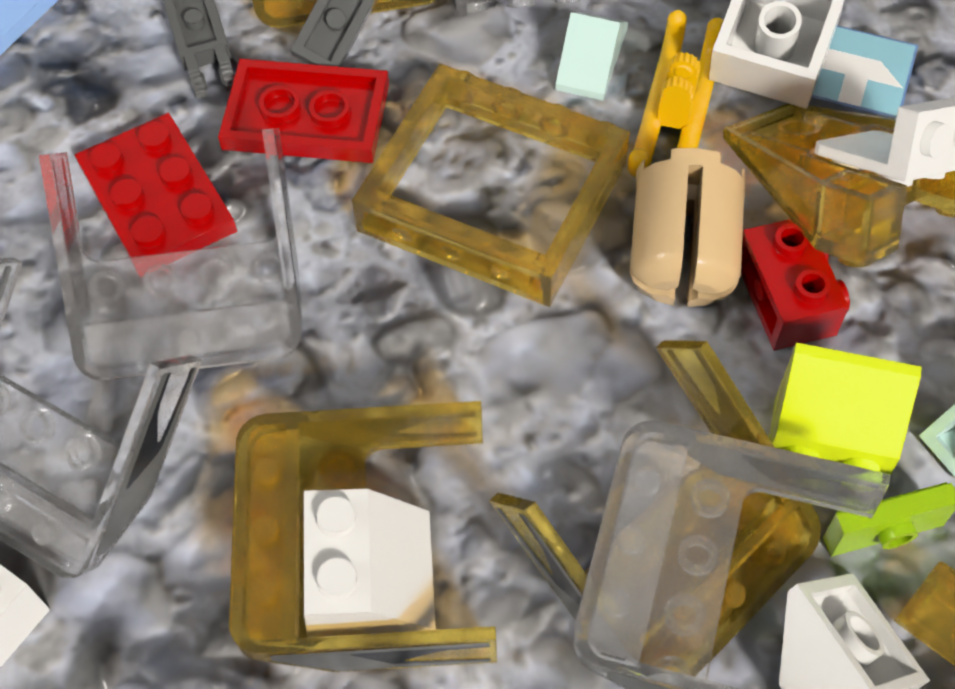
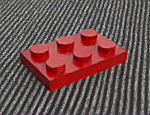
M240 58L218 134L221 150L278 155L277 134L280 155H282L283 151L284 156L373 163L389 89L388 71Z
M169 112L74 154L80 169L140 278L238 232L232 215Z

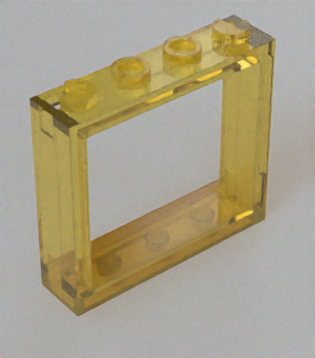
M439 63L352 199L357 231L534 302L551 307L626 165L630 131L619 128L610 122L599 121L571 111L563 105L552 104L532 97L515 88L504 87L476 77L468 71H460ZM446 107L596 162L546 255L392 196L395 188Z

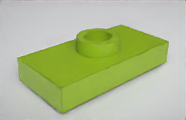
M945 482L836 512L823 536L830 556L840 555L876 544H881L883 549L897 548L916 539L920 532L944 526L955 511V488L952 483L948 484Z

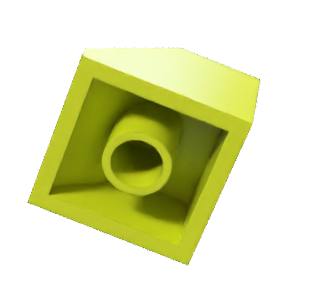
M796 342L774 401L769 435L771 447L773 450L868 471L882 476L880 481H874L836 472H826L840 475L850 483L857 485L879 483L885 485L900 460L921 379L922 366Z

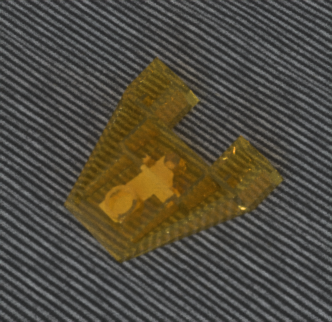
M787 103L723 128V139L792 222L796 224L797 228L816 250L838 257L839 262L844 265L866 267L898 250L904 206L913 201L934 207L935 211L940 215L955 217V171L947 172L943 179L913 180L912 186L907 187L905 184L879 177L877 173L868 170L860 171L831 162L832 159L814 153L816 141L871 130L893 134L896 118L809 105L805 109Z

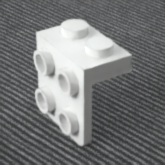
M955 97L898 107L894 133L871 130L816 141L814 153L832 159L831 166L839 170L850 172L868 170L877 173V180L886 185L909 187L913 185V180L943 179L947 172L955 171Z

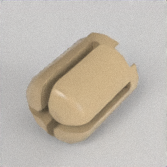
M701 148L671 149L670 159L655 162L645 169L644 159L636 170L630 275L637 290L657 302L674 305L675 289L678 288L682 268L686 216H691L687 307L706 306L723 300L734 291L739 282L742 261L745 169L742 168L741 174H739L735 169L722 164V153Z

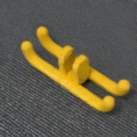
M674 10L668 15L660 56L635 146L628 157V171L633 177L636 178V170L644 159V169L651 165L661 126L681 130L677 148H698L714 86V81L709 80L712 50L724 21L722 18L716 17L708 22L700 60L698 61V57H694L693 54L681 52L687 25L686 14L681 10Z

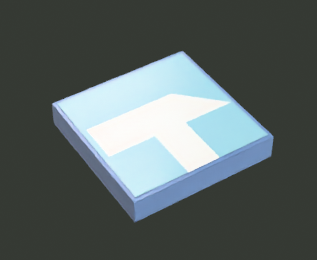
M837 25L808 109L894 130L898 107L904 104L918 45Z

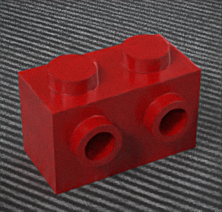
M806 215L743 230L741 276L773 351L795 346L796 342L805 344L837 336L845 315L850 308V297L847 287L841 279L836 280L828 263L829 255L825 240L821 235H815Z

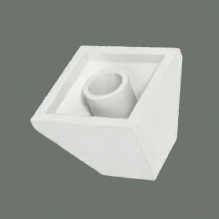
M853 573L798 583L788 590L779 686L781 689H919L930 681Z

